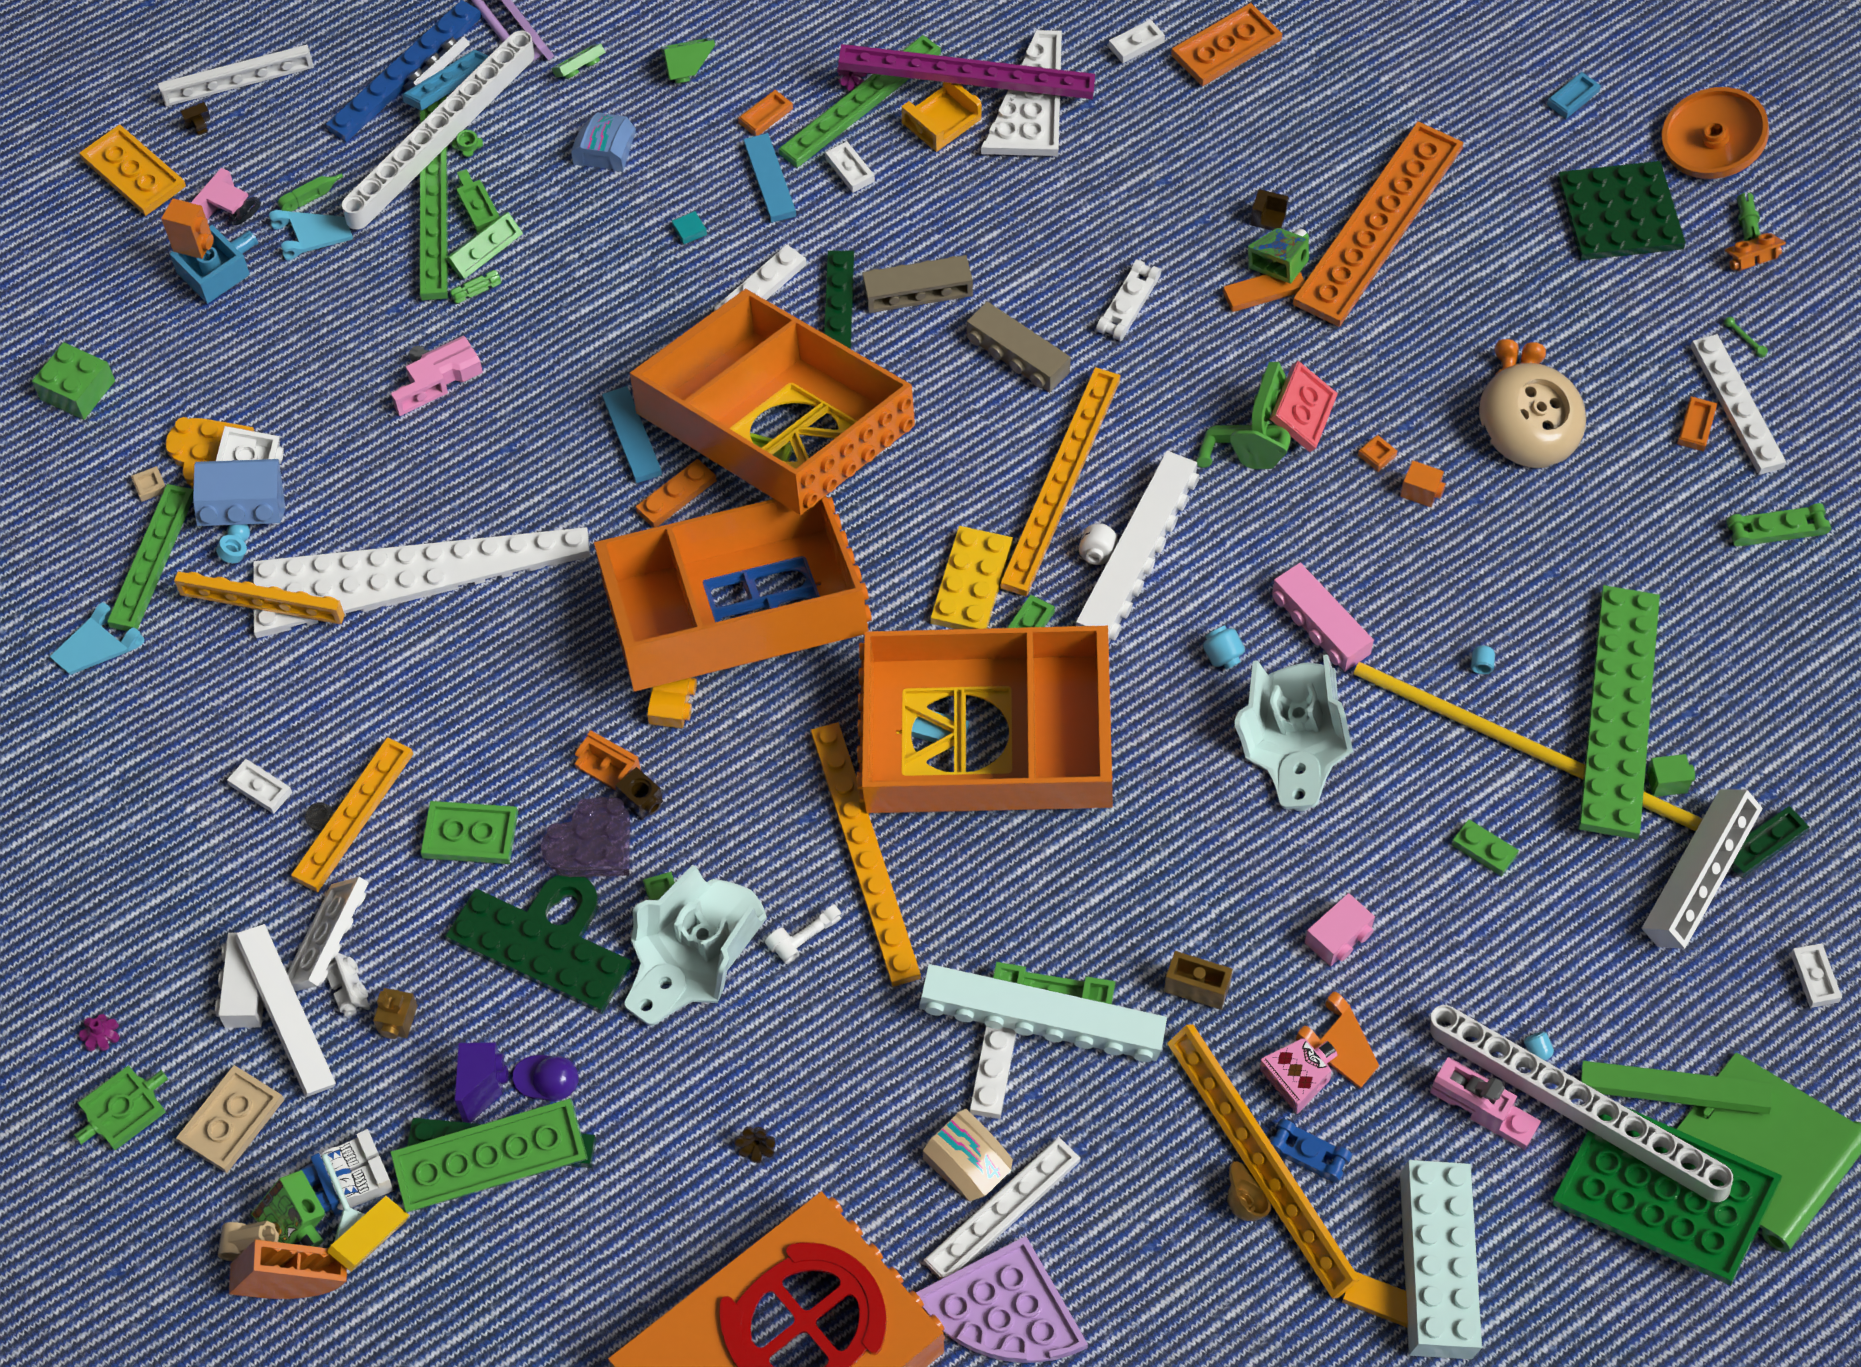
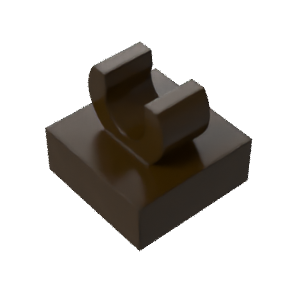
M205 102L180 111L186 129L195 127L198 136L208 133L205 122L210 121V115Z

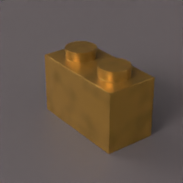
M1175 951L1166 975L1164 992L1222 1010L1231 983L1233 969Z

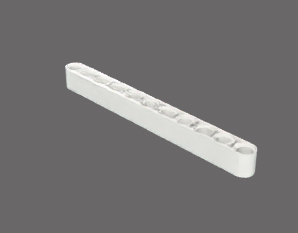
M516 31L512 33L344 198L342 209L346 223L350 228L362 229L367 226L459 132L463 131L533 61L535 56L533 42L528 32Z
M1440 1005L1432 1011L1431 1035L1439 1043L1707 1200L1721 1202L1729 1196L1733 1174L1726 1165L1448 1005ZM1441 1021L1449 1022L1451 1025L1447 1027H1442L1438 1025V1023ZM1472 1036L1475 1037L1477 1041L1468 1042L1464 1040V1038ZM1493 1052H1500L1504 1056L1496 1058L1490 1054ZM1525 1067L1531 1070V1072L1521 1073L1517 1069ZM1553 1083L1558 1087L1555 1089H1548L1544 1086V1084ZM1581 1099L1585 1104L1576 1105L1571 1100ZM1606 1114L1609 1115L1612 1118V1120L1603 1121L1598 1116ZM1633 1130L1638 1132L1640 1136L1631 1137L1626 1132ZM1664 1147L1668 1152L1660 1154L1653 1148ZM1691 1163L1696 1169L1687 1170L1681 1164ZM1710 1180H1721L1724 1186H1714L1710 1183Z

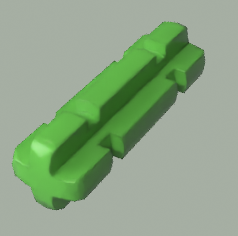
M492 270L485 273V277L481 275L464 283L462 288L457 286L451 289L450 292L454 302L459 304L465 301L467 296L472 298L489 290V286L493 288L501 284L498 272Z

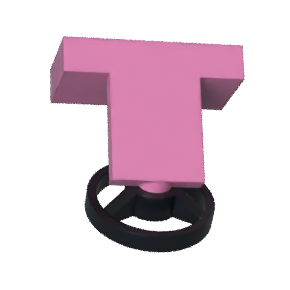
M220 168L191 202L202 206L207 220L218 207L231 213L228 220L233 226L247 221L256 213L261 205L257 197L246 199L248 193L234 187L230 172L223 168Z

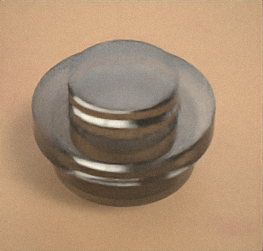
M322 802L314 803L305 814L306 823L312 830L322 831L333 816L334 811L328 804Z

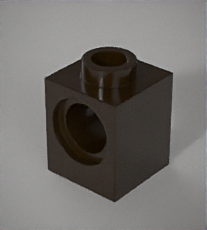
M637 767L615 785L618 799L641 820L647 815L654 814L663 802L661 788ZM640 793L647 794L645 797L642 798L635 797Z

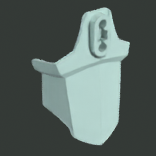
M1323 655L1324 665L1300 663L1277 670L1269 675L1258 661H1253L1249 704L1241 709L1235 718V728L1241 740L1246 760L1269 772L1276 787L1279 802L1284 809L1305 811L1308 808L1316 807L1331 768L1353 752L1342 703L1338 701L1336 670L1332 668L1328 655ZM1299 791H1302L1304 798L1296 800L1298 797H1300Z
M692 865L659 900H645L637 904L633 909L631 942L640 961V967L632 989L625 1000L626 1009L647 1025L654 1026L691 1002L718 1003L724 990L728 969L767 919L764 907L754 892L741 885L723 880L712 879L706 882L697 867ZM663 984L671 985L668 989L661 988ZM652 1003V1008L649 1011L642 1010L644 1006H649Z

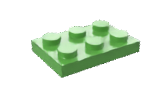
M430 801L421 849L422 858L510 864L518 817L517 807Z

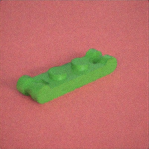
M1816 503L1806 508L1748 516L1735 514L1726 519L1728 528L1733 531V544L1737 547L1820 536L1831 531L1830 522L1824 517L1826 514L1824 505L1821 503ZM1807 520H1814V523L1808 524Z

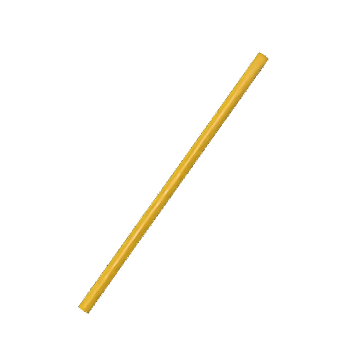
M1359 662L1353 674L1580 779L1584 778L1585 764L1362 662ZM1646 792L1643 793L1642 807L1697 831L1703 818Z

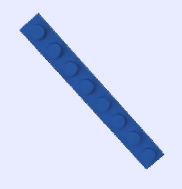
M464 0L459 1L326 123L327 130L343 141H349L404 90L403 86L409 81L407 76L417 68L421 70L426 65L424 61L431 54L441 52L443 50L441 45L451 37H454V39L461 37L482 18L481 11Z

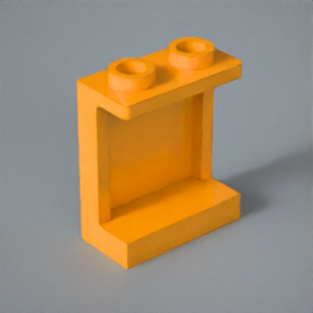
M943 82L942 88L917 106L913 105L910 101L901 106L902 124L937 152L981 120L982 104L980 99L976 95L969 93L963 88L962 84Z

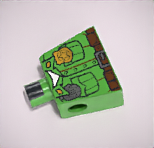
M300 1170L279 1178L251 1213L258 1222L269 1221L274 1223L275 1229L279 1233L278 1242L295 1244L301 1242L304 1246H320L323 1239L315 1227L325 1216V1210L305 1174Z

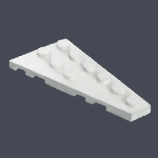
M1036 30L1022 65L1061 70L1062 31ZM1008 90L999 108L998 116L994 124L992 123L989 135L982 144L981 154L1058 156L1060 96Z

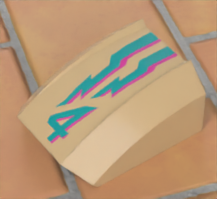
M967 1109L957 1112L934 1137H931L923 1149V1160L969 1202L986 1196L1011 1171L1013 1159Z

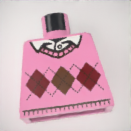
M1303 1038L1262 1058L1260 1070L1294 1112L1298 1114L1330 1081L1331 1069L1327 1063L1337 1057L1338 1054L1328 1041L1314 1049Z

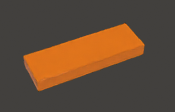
M1301 272L1291 284L1265 274L1223 286V294L1232 312L1297 294L1305 280Z

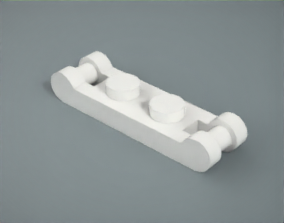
M1136 259L1129 275L1106 313L1100 318L1096 331L1102 334L1107 332L1112 334L1114 339L1122 341L1161 275V269L1155 266L1152 268L1145 265V262ZM1140 275L1147 277L1146 281L1139 279Z

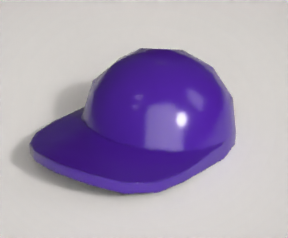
M532 1055L516 1064L513 1071V1082L517 1090L525 1097L546 1101H559L570 1096L575 1091L579 1082V1073L576 1066L569 1059L560 1055Z

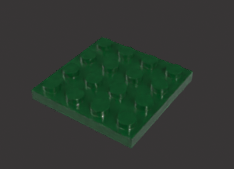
M1661 161L1558 172V184L1581 261L1684 249L1686 242Z

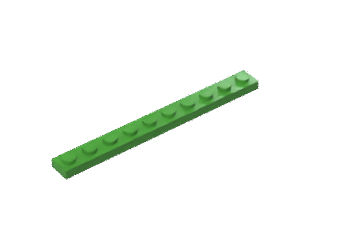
M447 95L422 111L420 110V124L447 98ZM447 146L420 172L421 300L448 299V261L446 259L448 257Z

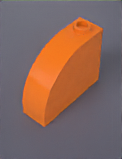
M255 1239L230 1265L229 1294L267 1299H295L318 1296L341 1287L347 1280V1268L327 1252L328 1248Z

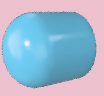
M1486 645L1476 647L1472 652L1471 669L1478 674L1493 672L1495 663L1494 650Z
M1541 1031L1524 1039L1527 1050L1545 1061L1552 1057L1554 1048L1547 1032Z

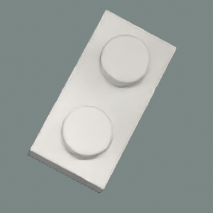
M1150 19L1109 40V48L1122 63H1125L1164 43L1165 35Z
M847 141L825 152L826 160L852 193L875 182V176Z
M247 759L227 779L229 786L273 814L292 794V790L288 785Z
M1823 944L1794 948L1791 956L1810 1008L1839 1003L1842 996Z

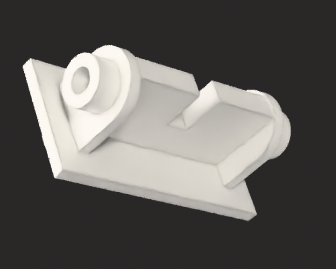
M338 953L335 959L330 961L326 970H328L327 978L331 988L335 990L342 986V989L334 993L340 1012L344 1013L345 1016H351L356 1013L355 1008L357 1007L369 1010L368 992L357 975L359 969L356 962L351 957Z

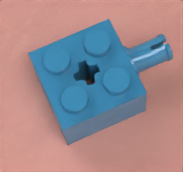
M211 225L209 228L214 238L213 245L210 250L206 251L203 259L173 251L169 253L176 273L207 304L250 275L243 253L258 244L256 237L250 230H247L234 241L229 242Z

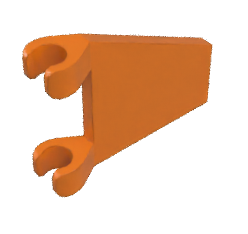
M1332 992L1325 1006L1330 1011L1340 1015L1339 1019L1321 1040L1308 1026H1303L1298 1031L1296 1041L1304 1038L1314 1049L1325 1041L1330 1042L1338 1056L1328 1062V1064L1361 1089L1378 1069L1379 1064L1350 1005L1339 993Z

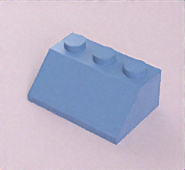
M279 459L195 462L193 502L197 526L281 523L286 507Z

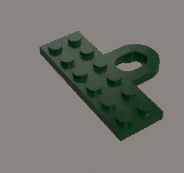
M575 873L560 874L547 881L527 912L476 888L445 936L447 942L600 1014H603L632 966L631 960L582 938L597 913L599 902L594 885L586 877ZM566 897L575 898L577 900L576 914L570 922L564 925H555L548 921L547 914L553 906L560 904Z

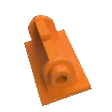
M1764 233L1759 235L1758 238L1737 242L1735 246L1726 248L1725 252L1733 256V260H1730L1731 269L1742 271L1755 266V256H1757L1759 264L1777 259L1782 254L1780 246L1785 245L1786 242L1772 233Z

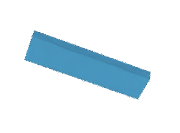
M477 50L471 51L402 94L403 102L422 111L454 91L489 56Z
M766 133L743 139L771 223L796 217V210L769 134Z
M628 386L603 393L604 404L635 482L640 483L661 476L660 465L641 418L636 413L635 403Z

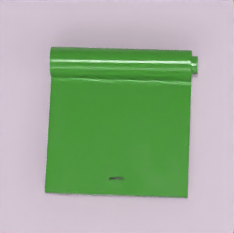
M1736 1052L1717 1077L1771 1083L1770 1114L1695 1105L1677 1130L1782 1175L1781 1183L1762 1220L1760 1228L1763 1229V1238L1770 1246L1780 1252L1787 1253L1861 1155V1123L1851 1121Z

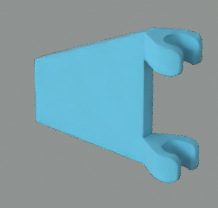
M274 210L269 213L273 229H281L288 223H291L298 242L285 241L281 244L285 260H292L307 251L353 239L345 217Z
M103 602L96 607L92 616L50 658L69 675L130 652L140 647L145 639L136 628L129 629L121 642L105 630L101 625L107 623L112 610Z

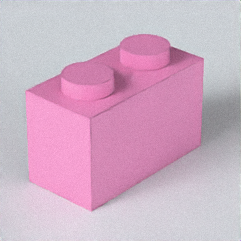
M1348 893L1307 930L1305 944L1329 966H1332L1337 960L1344 961L1353 951L1352 947L1358 941L1363 943L1371 936L1374 931L1372 926L1375 916Z

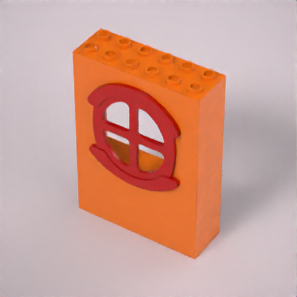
M821 1191L609 1357L608 1360L611 1367H774L770 1363V1358L799 1334L807 1333L829 1359L828 1364L824 1367H927L944 1353L945 1337L943 1330L945 1328L934 1314L929 1316L922 1308L924 1303L917 1293L913 1290L908 1292L901 1284L904 1281L898 1271L892 1266L888 1269L881 1261L883 1256L879 1249L873 1243L868 1245L861 1237L863 1233L859 1226L853 1220L848 1222L841 1214L843 1209L836 1199L832 1196L828 1199ZM807 1271L825 1272L837 1277L841 1282L840 1286L810 1310L802 1309L782 1284L786 1277ZM771 1292L776 1295L795 1320L792 1325L767 1345L757 1347L751 1336L753 1315L762 1297L766 1293ZM853 1296L859 1305L858 1328L848 1348L844 1351H839L817 1327L816 1322L845 1297Z

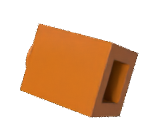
M1412 461L1403 481L1400 497L1432 507L1435 498L1441 499L1446 486V483L1442 482L1444 471Z

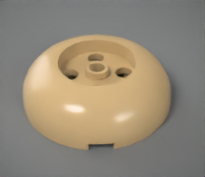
M1522 363L1510 366L1491 379L1481 396L1479 407L1482 426L1486 427L1487 432L1492 438L1490 442L1502 455L1517 464L1532 468H1546L1563 462L1577 449L1584 436L1586 411L1581 395L1567 377L1546 365ZM1543 422L1550 424L1549 430L1543 428Z

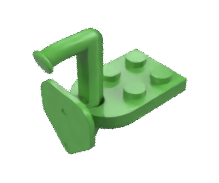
M1269 362L1266 372L1262 375L1259 392L1254 398L1252 425H1216L1210 427L1206 431L1198 458L1196 459L1199 467L1206 468L1212 464L1211 453L1215 443H1231L1240 462L1251 469H1272L1286 455L1291 436L1286 429L1277 426L1270 420L1287 378L1279 362Z

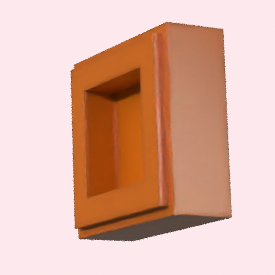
M1376 435L1359 450L1358 456L1379 472L1397 456L1398 451L1379 435Z

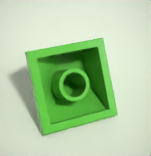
M709 37L662 46L661 52L668 79H675V83L690 81L689 76L696 75L714 48V39Z

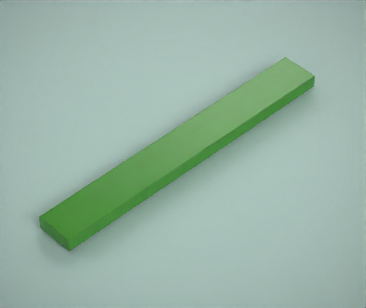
M924 35L903 50L905 52L931 55L941 54V48ZM872 74L781 146L779 154L798 168L910 78Z

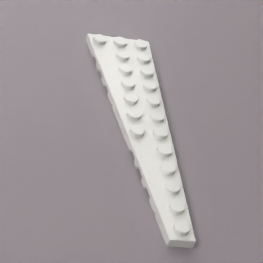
M585 527L254 561V584L268 588L275 586L284 591L295 593L303 591L317 597H333L336 600H340L345 614L344 617H346V613L357 610L366 612L382 606L387 607L459 589V585L475 582L476 585L486 582L485 579L502 575V578L513 576V572L527 569L533 571L545 566H554L590 557L588 529ZM254 609V634L256 638L289 631L292 626L307 623L308 626L319 623L318 620Z

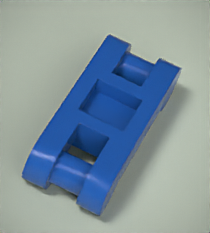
M1280 1119L1276 1126L1277 1132L1275 1136L1269 1139L1279 1156L1329 1181L1339 1183L1343 1176L1342 1169L1344 1165L1349 1164L1353 1156L1352 1153L1346 1148L1336 1147L1296 1127L1289 1120ZM1287 1138L1296 1141L1294 1147L1285 1143ZM1325 1156L1333 1159L1331 1165L1322 1162Z

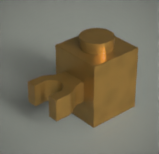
M384 988L379 993L377 1000L378 1008L373 1020L377 1031L389 1039H397V1037L408 1038L418 1007L413 993Z

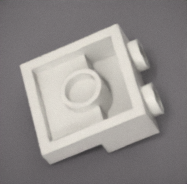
M225 426L216 461L279 459V464H281L284 448L279 447L280 436Z

